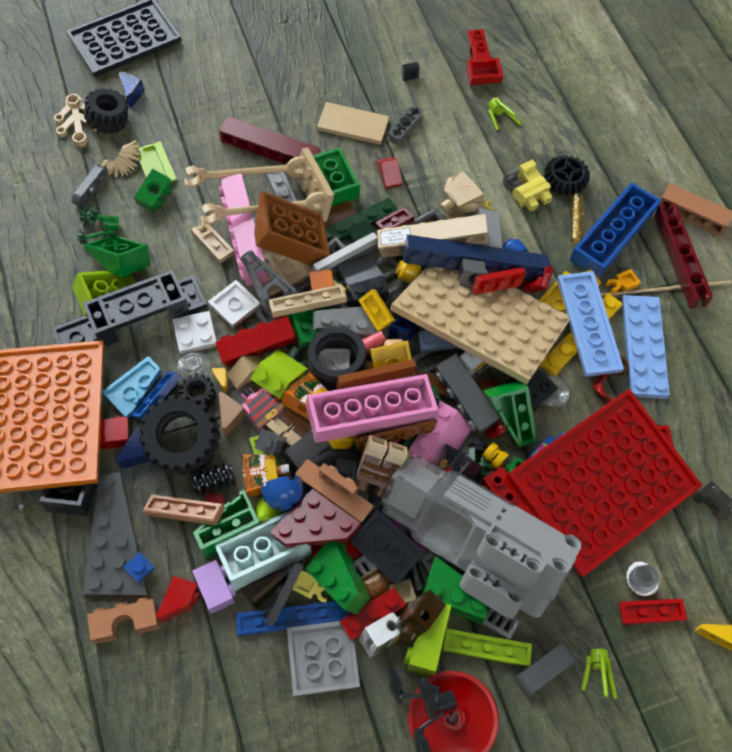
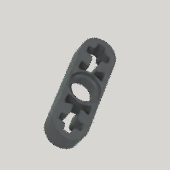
M419 106L409 107L390 129L389 140L392 143H401L421 121L423 111ZM402 123H409L410 126L404 127Z
M96 165L74 192L72 203L83 208L106 180L108 169L101 165Z

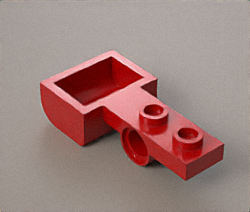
M468 30L467 37L470 45L471 60H467L466 75L469 85L502 83L503 72L499 58L490 57L484 30Z

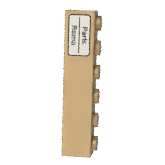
M486 214L377 230L378 249L381 258L403 255V246L407 234L470 244L489 243Z

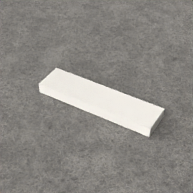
M371 233L315 263L312 271L331 269L373 246L378 237L375 233Z

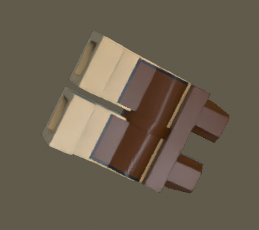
M285 407L274 420H270L266 424L268 431L287 437L284 445L286 448H289L312 431L309 418L301 416L288 407Z
M369 435L357 469L356 486L358 490L367 491L369 484L376 485L374 494L383 498L389 490L392 491L396 482L393 476L397 471H400L403 462H405L408 456L407 447L390 441L387 446V440Z

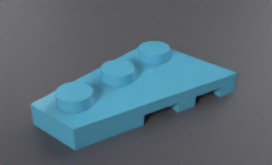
M148 356L104 389L103 395L124 417L129 419L162 371Z

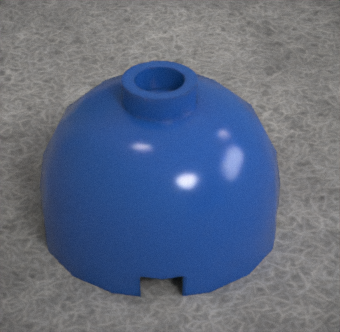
M288 476L265 482L266 487L260 485L264 502L273 509H280L281 512L292 510V506L297 504L302 498L303 487L301 477L294 476L295 480H289Z

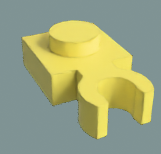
M302 569L292 590L310 599L313 594H316L321 602H326L327 598L321 594L325 589L319 585L309 572Z

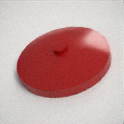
M444 671L427 678L428 682L440 687L439 693L451 690L456 699L455 709L444 712L443 717L438 718L424 729V735L429 743L430 752H489L498 734L499 712L496 701L487 686L476 677L461 671ZM419 687L414 694H420ZM412 698L409 705L408 724L413 738L414 729H419L422 724L429 720L421 698Z

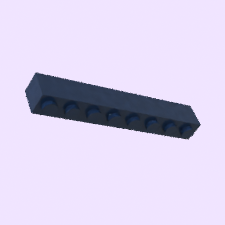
M408 234L403 246L404 263L459 270L463 259L485 262L488 274L522 267L526 271L523 280L536 281L539 277H543L545 267L550 266L548 255Z

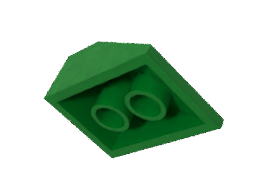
M341 147L313 155L334 193L331 207L347 200L350 202L360 198V184Z
M110 235L84 245V248L110 273L119 277H128L133 272H140L144 268L151 266L149 248L144 243Z

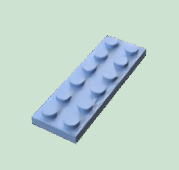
M594 271L558 275V286L585 377L622 372L624 369Z
M623 295L621 301L623 303L622 313L626 360L629 363L627 370L629 389L634 393L635 397L668 399L670 392L660 298Z

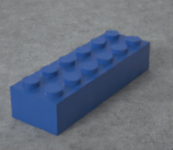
M631 182L576 245L569 261L585 271L591 269L600 279L653 216L661 200Z

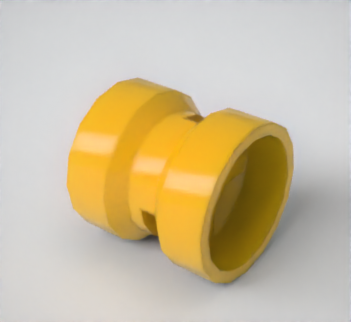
M493 442L483 453L482 457H486V461H490L492 466L498 470L506 462L509 454L501 451L499 446Z

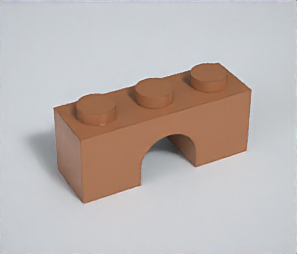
M148 597L138 599L137 603H119L115 605V608H98L93 611L94 613L87 614L90 641L94 644L116 640L117 626L126 619L133 620L135 631L138 634L160 629V622L156 618L158 612L157 603L154 599Z

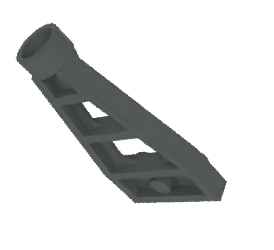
M249 250L240 257V260L248 271L265 313L271 321H274L268 301L270 299L267 293L268 288L273 284L277 285L283 290V296L298 294V292L256 256L252 250ZM261 270H264L271 278L265 285H261L257 278V273Z

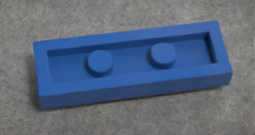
M167 371L131 416L136 421L145 422L142 418L145 414H150L149 408L152 405L155 407L159 405L158 401L162 398L166 400L167 394L177 387L181 376L177 372Z

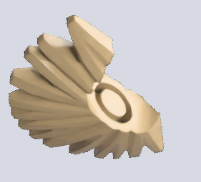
M136 140L125 144L116 160H104L101 166L108 169V176L115 172V178H118L120 172L122 177H125L124 173L127 176L128 172L132 173L129 168L133 171L135 170L133 167L137 168L138 165L132 162L140 161L139 158H136V156L140 155L138 153L140 152V149H138L140 147L135 145L137 143Z

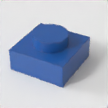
M140 552L123 566L138 584L155 569Z

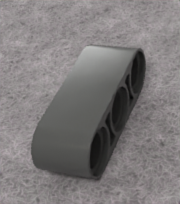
M563 641L514 679L526 696L529 697L576 662L577 659Z

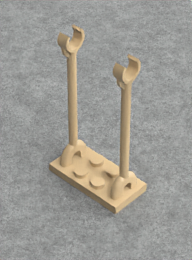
M302 148L300 156L291 159L287 165L206 171L204 168L196 166L185 168L189 176L197 174L193 179H184L189 187H195L207 179L223 178L237 174L246 176L286 172L289 177L298 179L302 191L307 196L306 200L293 201L292 203L322 214L324 222H327L334 198V193L309 148ZM208 203L202 206L204 213H214L210 216L202 215L200 218L204 224L210 225L224 216L257 213L258 205L223 208L220 205Z

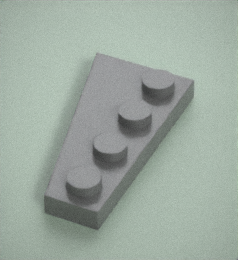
M362 306L318 310L313 314V325L316 332L336 326L351 329L363 338L379 332ZM386 327V328L383 329L381 332L384 334V336H385L386 339H387V337H388V332H387V327Z

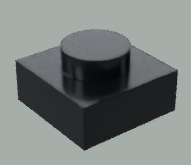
M418 62L402 65L401 77L403 81L419 78L420 66Z
M337 458L335 468L340 472L339 474L344 478L348 477L354 481L357 461Z

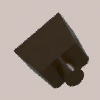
M431 589L409 603L396 622L395 626L400 631L399 637L402 641L409 643L427 632L446 606ZM425 610L424 614L420 616L421 611Z

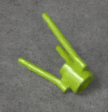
M493 98L488 103L490 109L487 112L491 116L496 131L499 128L494 114L500 115L505 112L516 124L521 125L518 119L514 117L516 114L503 104L499 98Z
M590 650L591 656H586V667L581 690L585 691L590 668L593 665V669L601 670L604 697H608V675L613 699H617L608 650Z

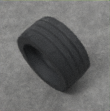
M338 326L325 328L317 333L309 344L307 354L309 370L325 387L337 389L338 376L365 369L366 349L364 342L351 329ZM338 345L350 349L356 355V361L347 369L339 371L329 370L320 364L318 355L327 347Z

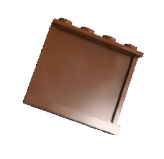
M414 359L341 375L338 376L336 386L339 390L416 376L414 372L416 364ZM434 419L409 426L355 435L353 437L357 449H365L369 435L387 440V444H389V441L394 442L396 439H409L421 433L423 435L433 432L438 421Z

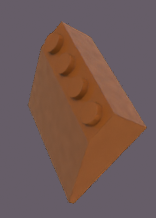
M260 192L254 229L257 247L310 266L330 256L322 214L267 192Z

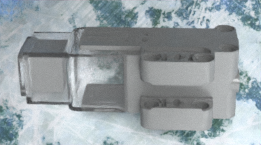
M419 455L415 458L410 456L403 463L402 467L400 466L395 471L380 503L384 506L382 514L412 531L414 540L465 571L460 581V587L463 591L507 618H514L520 609L530 616L541 617L547 606L557 595L564 579L575 563L576 556L582 545L575 536L564 535L456 471L446 472Z

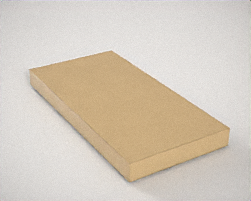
M326 102L317 125V130L381 145L390 116Z

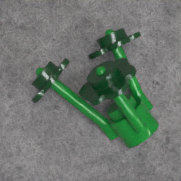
M94 204L88 210L87 206H85L84 211L81 210L79 214L80 221H83V227L86 226L87 219L91 226H94L95 221L101 220L103 221V228L107 230L85 235L82 228H79L77 240L80 244L85 245L87 244L86 239L114 234V230H119V217L98 214V207Z

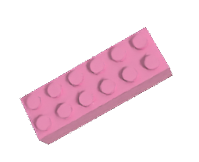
M242 174L220 178L222 185L219 186V191L224 208L250 206ZM252 213L226 216L241 280L245 279L247 286L253 285L245 265L240 260L244 253L252 250L256 256L264 261L262 250L255 243V223ZM264 270L257 273V278L261 283L268 281L267 273Z
M427 374L307 395L306 403L315 443L434 420L438 412Z

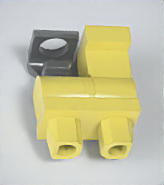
M533 159L520 165L519 168L506 173L503 178L504 187L513 190L512 195L519 202L520 207L526 206L530 212L538 208L539 203L537 200L540 199L545 205L550 203L552 195L549 192L551 186L535 168L536 163Z

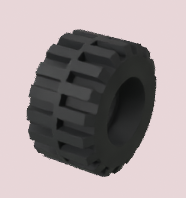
M97 88L94 91H90L89 95H86L84 119L87 125H90L92 129H96L97 132H104V134H107V132L113 134L115 131L119 132L121 129H124L125 124H127L129 109L125 96L123 94L120 95V92L113 91L111 88Z

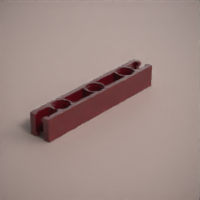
M675 203L670 204L667 213H665V205H658L654 218L689 308H697V303L700 299L702 307H707L713 295Z

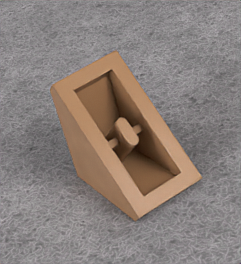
M219 392L222 430L224 436H228L246 416L245 409L225 393Z

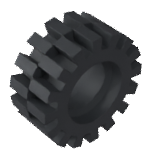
M198 373L194 374L195 377L193 378L189 375V380L184 378V384H180V395H187L189 398H192L190 395L191 390L196 387H202L205 389V393L196 399L209 408V403L213 404L214 398L216 399L213 381L208 376L205 378L204 374H201L199 377Z

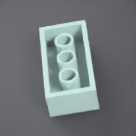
M290 511L215 545L234 591L312 554L311 547L308 544L286 548L271 537L270 531Z

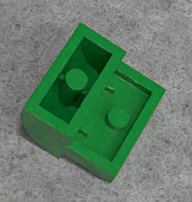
M328 306L288 315L300 347L309 346L312 338L319 333L314 331V312L329 310Z

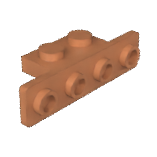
M307 459L296 472V476H300L304 483L362 523L373 509V505L357 494L358 487L356 483L348 477L344 478L334 466H327L323 463L321 467H318Z

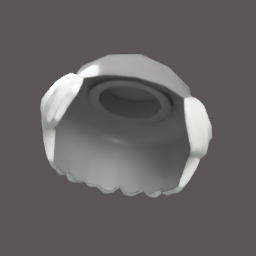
M635 562L629 567L626 576L627 583L637 595L648 596L658 590L659 575L656 569L645 562Z

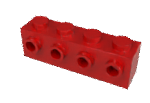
M279 316L274 318L272 322L259 323L255 328L242 329L238 331V334L232 336L225 335L216 341L222 363L225 367L236 364L242 356H259L295 343L297 339L289 317Z
M503 466L483 478L480 484L482 489L509 505L517 506L539 519L506 475L507 471Z

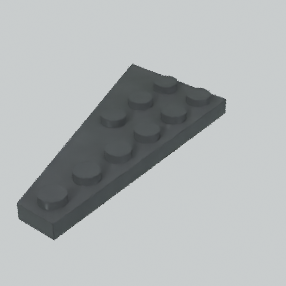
M120 473L99 474L82 593L84 596L149 597L144 579L138 584L123 568L139 551Z

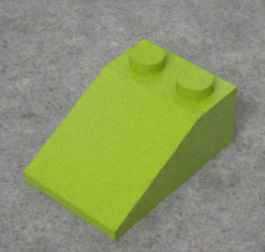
M109 271L77 273L72 288L85 316L87 314L82 303L135 284L136 282L132 273L128 277H119Z
M447 604L430 629L417 638L413 647H408L404 664L408 665L407 672L428 678L435 674L451 605Z

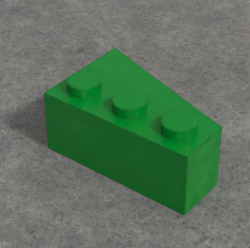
M518 380L483 390L490 405L499 416L501 424L506 427V433L518 447L537 442L529 387Z
M244 489L239 492V496L231 503L228 502L224 505L225 509L217 526L202 524L193 532L205 560L218 555L215 547L216 544L260 524Z
M326 542L305 569L344 610L357 615L370 599V596L353 565V559L346 550L345 542Z
M435 556L423 594L431 589L446 605H451V614L482 624L486 618L489 606L463 591L460 587V581L463 576Z

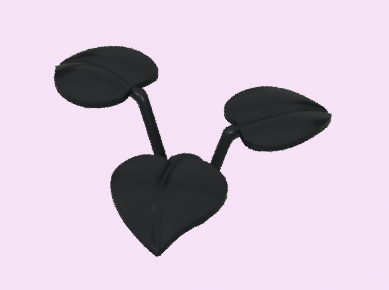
M389 666L390 688L395 701L401 704L403 702L402 698H421L424 702V708L429 720L422 724L419 729H414L413 738L416 752H430L429 743L424 735V729L438 718L443 717L444 712L456 708L455 696L451 690L439 693L440 687L431 684L425 678L419 679L420 694H406L403 691L398 673L393 666Z

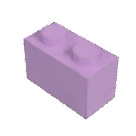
M214 560L192 571L211 614L235 603L232 597L236 593L231 583L226 584L224 577L228 575L223 564L219 566L217 560Z

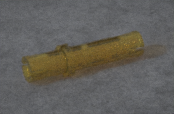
M579 194L572 196V208L570 209V215L572 216L570 241L574 243L575 239V244L582 240V215L584 214L583 196L581 194L580 199Z

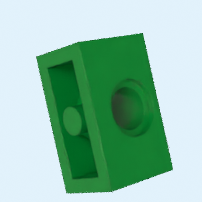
M152 168L134 195L135 203L155 213L157 209L159 210L162 207L165 196L170 195L173 189L171 178ZM153 190L159 191L157 194L151 193Z

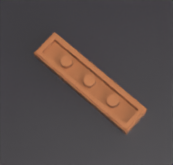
M152 494L143 512L148 516L217 526L225 508L223 504Z

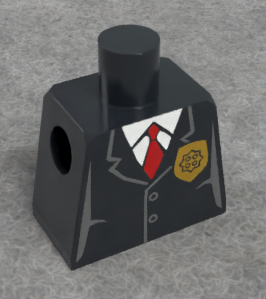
M446 444L434 471V474L442 479L437 491L444 495L458 476H462L471 482L483 465L458 449Z

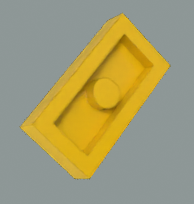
M372 289L359 299L360 304L377 331H382L395 321L376 289Z

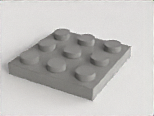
M339 621L287 628L293 697L360 688L354 640L352 642L349 640Z

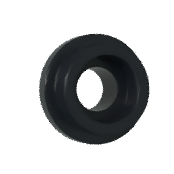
M474 438L468 442V447L475 448L476 453H484L488 445L483 439Z

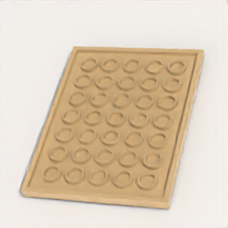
M427 266L392 303L390 310L526 385L569 323V318L565 313L550 307L548 304L533 298L531 295L515 287L475 295L472 292L471 286L459 284V270Z

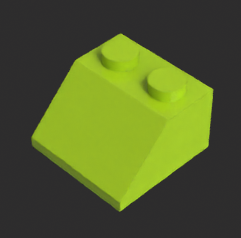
M278 349L260 362L250 379L282 400L284 391L307 374L309 369Z

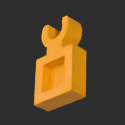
M630 269L617 274L614 279H609L605 286H613L614 288H612L610 293L616 294L619 289L626 292L637 288L641 282L633 270Z

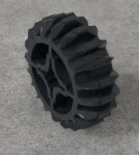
M559 154L557 158L553 157L551 161H548L543 177L551 186L549 190L553 189L554 194L558 192L560 196L566 194L568 198L570 194L575 196L586 189L590 180V171L588 166L584 165V161H579V157L573 158V154L570 157L566 154L562 157Z

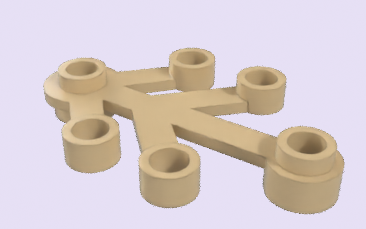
M69 94L66 97V106L54 116L56 124L61 125L56 128V132L59 137H66L68 128L74 123L76 132L72 136L74 144L78 147H85L88 140L86 134L82 131L81 122L87 123L84 115L79 113V109L84 111L85 104L77 94ZM72 110V115L65 120V116Z

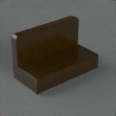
M278 570L251 583L242 590V594L256 609L277 591L279 585L283 586L287 580L284 577L285 572L282 573L281 570Z

